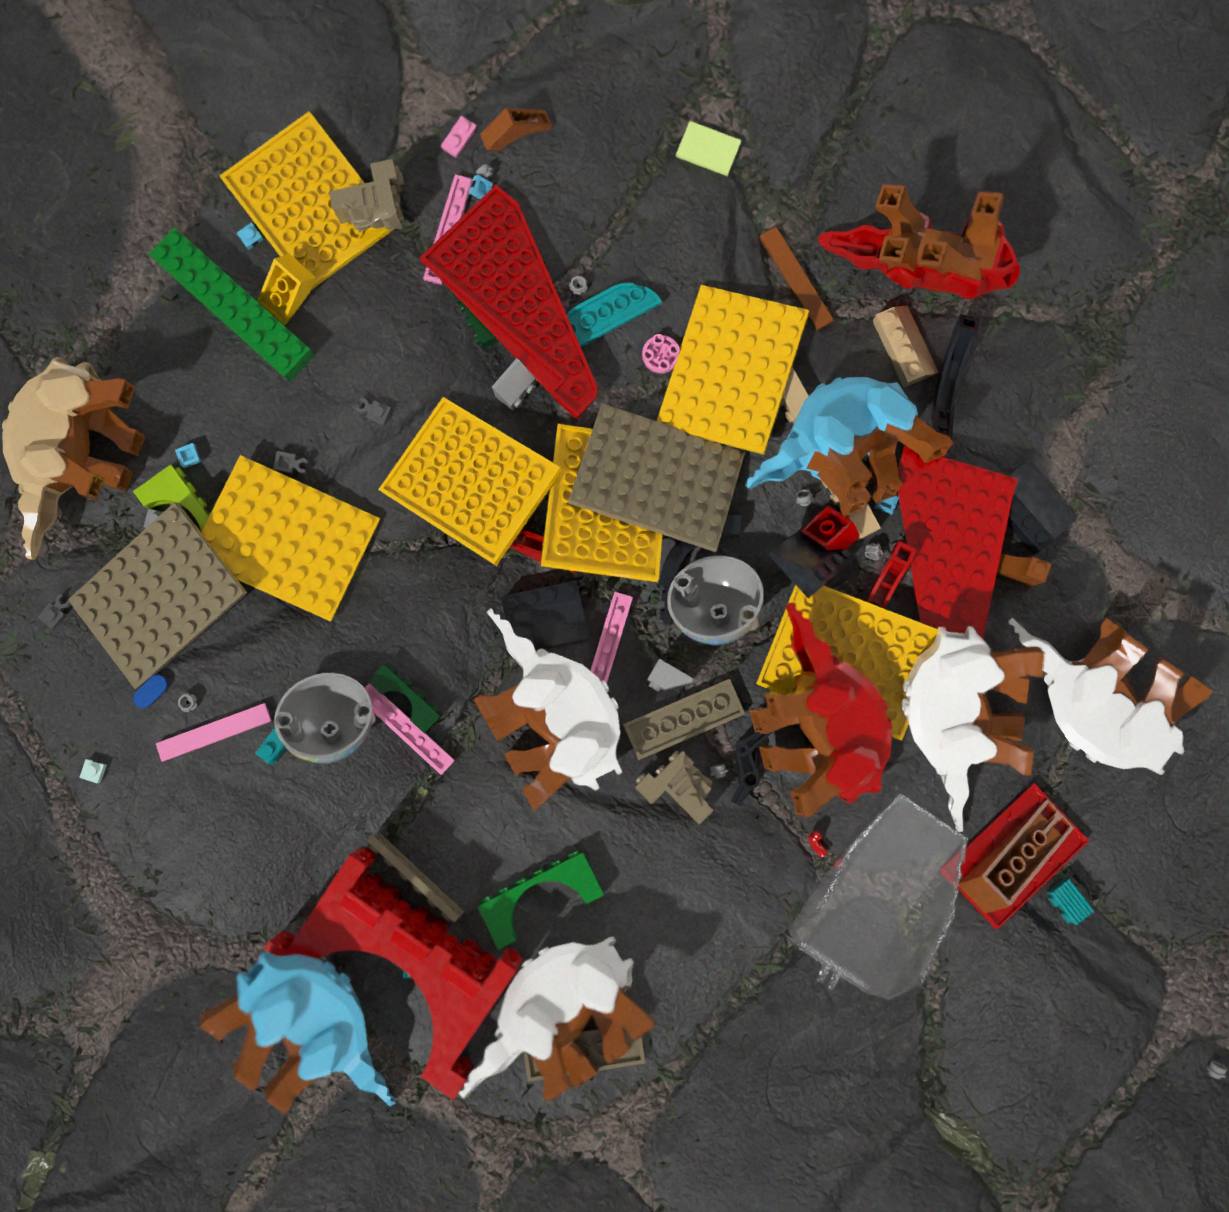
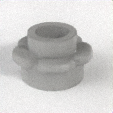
M488 164L481 166L476 171L477 175L486 180L493 176V167H490Z
M576 276L572 278L569 288L574 294L580 295L587 290V281L581 276Z
M803 489L796 493L795 502L801 506H808L814 500L813 494L808 489Z
M875 543L865 546V556L872 560H878L880 555H883V551Z
M184 693L178 700V706L184 712L194 710L197 706V698L193 694Z
M725 763L710 767V775L714 776L715 779L726 776L725 772L729 771V769H726Z
M1211 1061L1210 1065H1207L1208 1073L1216 1079L1227 1077L1225 1074L1227 1068L1216 1061Z

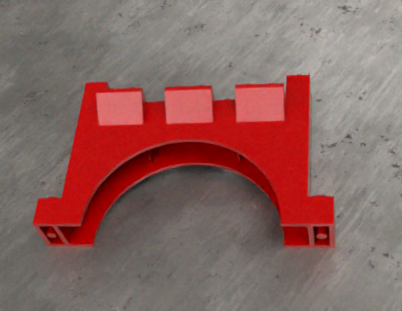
M361 846L349 855L297 936L295 937L292 933L282 930L267 943L263 951L276 956L300 954L317 959L337 951L358 950L380 955L401 967L419 986L427 1001L432 1017V1050L428 1063L420 1077L454 1100L475 1067L470 1059L460 1056V1053L503 992L523 959L517 951L507 948L497 961L494 955L481 950L474 941L465 939L461 944L455 936L446 934L450 927L447 926L443 919L434 917L423 906H417L412 910L409 908L408 903L398 900L402 894L396 886L387 884L376 873L370 872L367 874L377 857L371 849Z

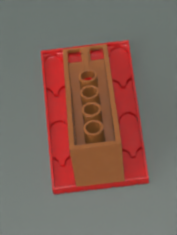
M1033 783L962 849L941 872L948 877L953 885L962 892L995 929H998L1077 854L1089 840L1043 791Z

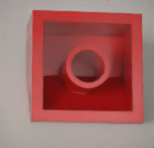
M830 506L824 508L801 530L802 534L826 550L847 549L860 537L854 522Z

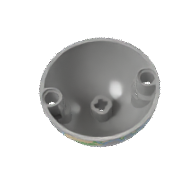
M727 556L705 557L686 566L674 578L668 591V610L677 627L695 641L709 645L727 644L736 641L759 626V616L763 607V585L755 570L739 559Z
M321 673L301 680L285 693L275 713V730L282 744L293 755L312 763L326 764L345 759L359 749L376 718L368 692L358 681L343 674Z

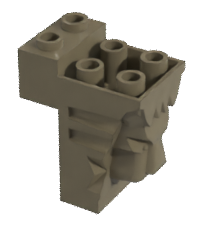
M393 159L370 164L374 182L329 191L333 211L341 224L352 222L355 229L359 232L371 227L377 229L384 226L386 229H403L401 222L404 221V216L399 204L401 202L398 193L402 192L401 185H404L402 173H400L399 165L395 166Z
M675 751L668 758L670 763L666 766L661 765L654 772L656 774L654 778L649 773L646 775L642 773L635 780L637 783L635 788L651 804L666 790L699 825L713 812L705 801L712 790L711 785L713 782L693 766L694 762L683 751L680 753Z

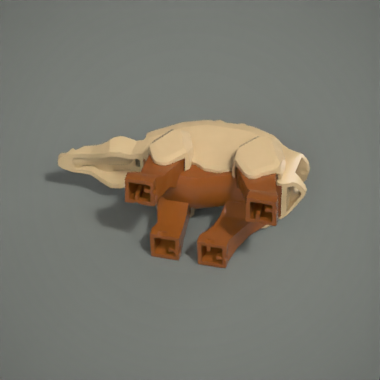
M55 357L52 359L47 369L38 376L28 380L14 397V400L9 403L8 418L2 423L3 454L12 479L15 483L19 484V492L22 494L18 502V508L25 520L22 530V538L25 540L23 547L27 550L26 558L31 560L37 558L44 534L57 519L60 496L71 487H75L80 495L95 501L98 499L102 485H108L124 492L128 490L134 471L123 465L89 457V430L103 434L113 440L122 451L139 457L145 435L132 429L111 409L113 406L128 409L135 386L119 378L101 380L92 365L87 362L73 367L64 358Z

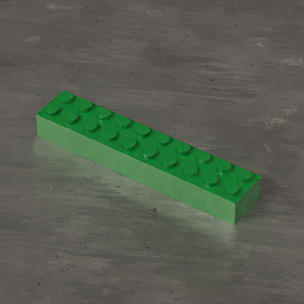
M175 227L148 254L289 383L315 356L302 341Z

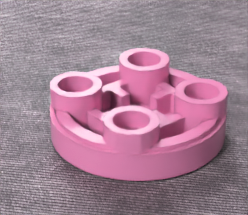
M656 334L643 347L642 357L644 364L655 373H667L674 369L680 348L672 338Z

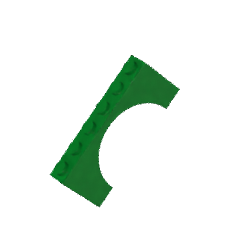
M576 850L567 855L569 859L563 862L559 859L550 864L551 868L545 871L541 868L532 873L534 877L528 880L524 877L516 881L515 887L509 889L507 886L497 891L499 895L493 898L489 895L480 900L481 904L477 908L498 950L517 940L513 924L514 909L521 894L529 887L546 881L560 882L577 891L586 904L604 895V891L583 851L579 853Z

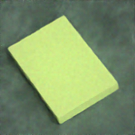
M690 121L676 157L728 176L741 140Z

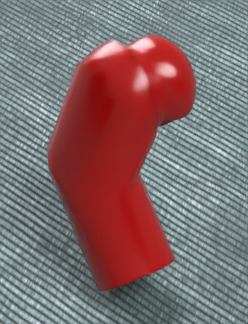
M814 830L813 833L808 835V839L813 850L822 858L829 851L819 842L822 838L821 833L818 830Z

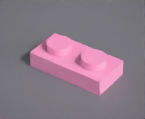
M461 116L442 143L441 148L458 158L477 130V125Z

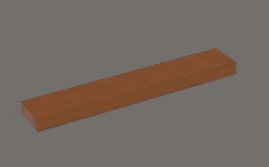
M777 227L760 235V240L803 309L809 310L808 318L816 331L832 323L834 319Z

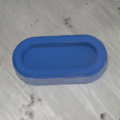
M152 676L134 694L133 700L135 705L139 708H149L167 691L169 686L168 680L164 676Z

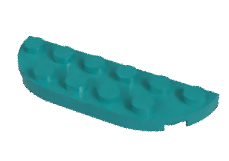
M622 283L577 305L567 313V317L580 347H583L661 305L662 301L656 293L647 287L635 285L634 283Z

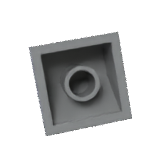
M516 358L495 382L492 389L495 397L513 411L515 407L519 408L524 402L523 398L527 393L531 394L535 390L537 382L528 369Z
M661 659L658 660L647 679L650 682L649 687L658 692L660 689L665 691L688 685L693 680L690 676Z

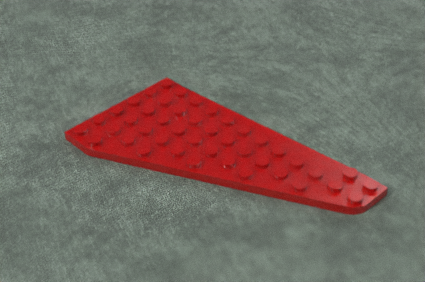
M495 185L420 257V261L458 297L515 358L520 360L531 375L556 401L578 419L595 401L597 384L519 204L499 186Z
M904 446L898 465V474L903 485L897 492L906 545L917 549L910 564L919 622L935 629L945 627L946 632L965 634L967 627H973L976 634L983 638L1012 497L1018 479L944 457L924 463L918 453Z

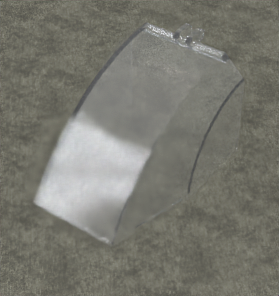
M900 794L830 867L804 904L789 930L798 948L824 965L817 980L823 982L831 969L834 971L828 984V988L831 990L836 986L841 976L863 992L889 1000L922 984L955 915L956 907H954L955 899L958 898L959 890H957L962 875L960 869L961 863L965 858L968 838Z

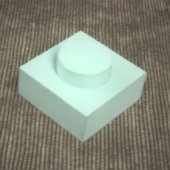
M86 759L79 778L97 784L101 783L107 765Z

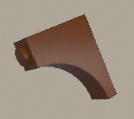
M505 108L480 135L487 151H501L507 145L523 136L540 131H549L553 126L545 110Z
M1001 553L997 575L1029 587H1034L1045 582L1051 563L1035 557H1015Z

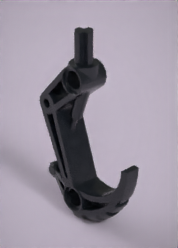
M761 703L759 705V707L763 708L768 706V704ZM800 723L793 724L802 733L805 740V746L812 744L810 740L807 738V736L804 734V732L801 730ZM754 730L733 747L740 786L731 802L740 807L750 790L753 791L759 785L760 743L773 732L762 734ZM752 774L754 782L747 785L745 778L747 775Z

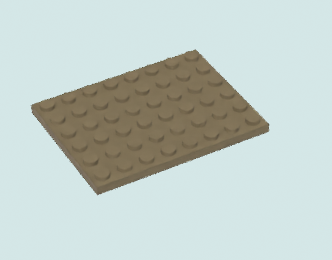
M601 403L568 504L716 552L745 450L679 431L678 428Z
M173 503L68 600L134 689H139L246 595L247 592L179 503Z

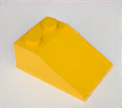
M290 254L274 258L257 302L285 326L310 293L316 277Z

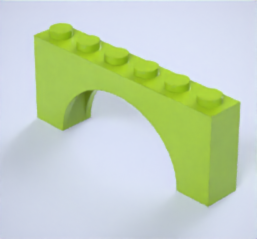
M171 464L133 491L142 505L148 509L162 504L179 503L180 506L187 508L193 514L201 532L211 514L205 508L207 507L205 501L195 495L196 489L194 486L184 480V472L179 467L175 468Z

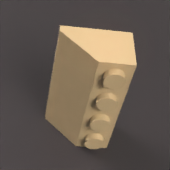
M908 306L892 307L876 314L873 323L903 388L939 373Z

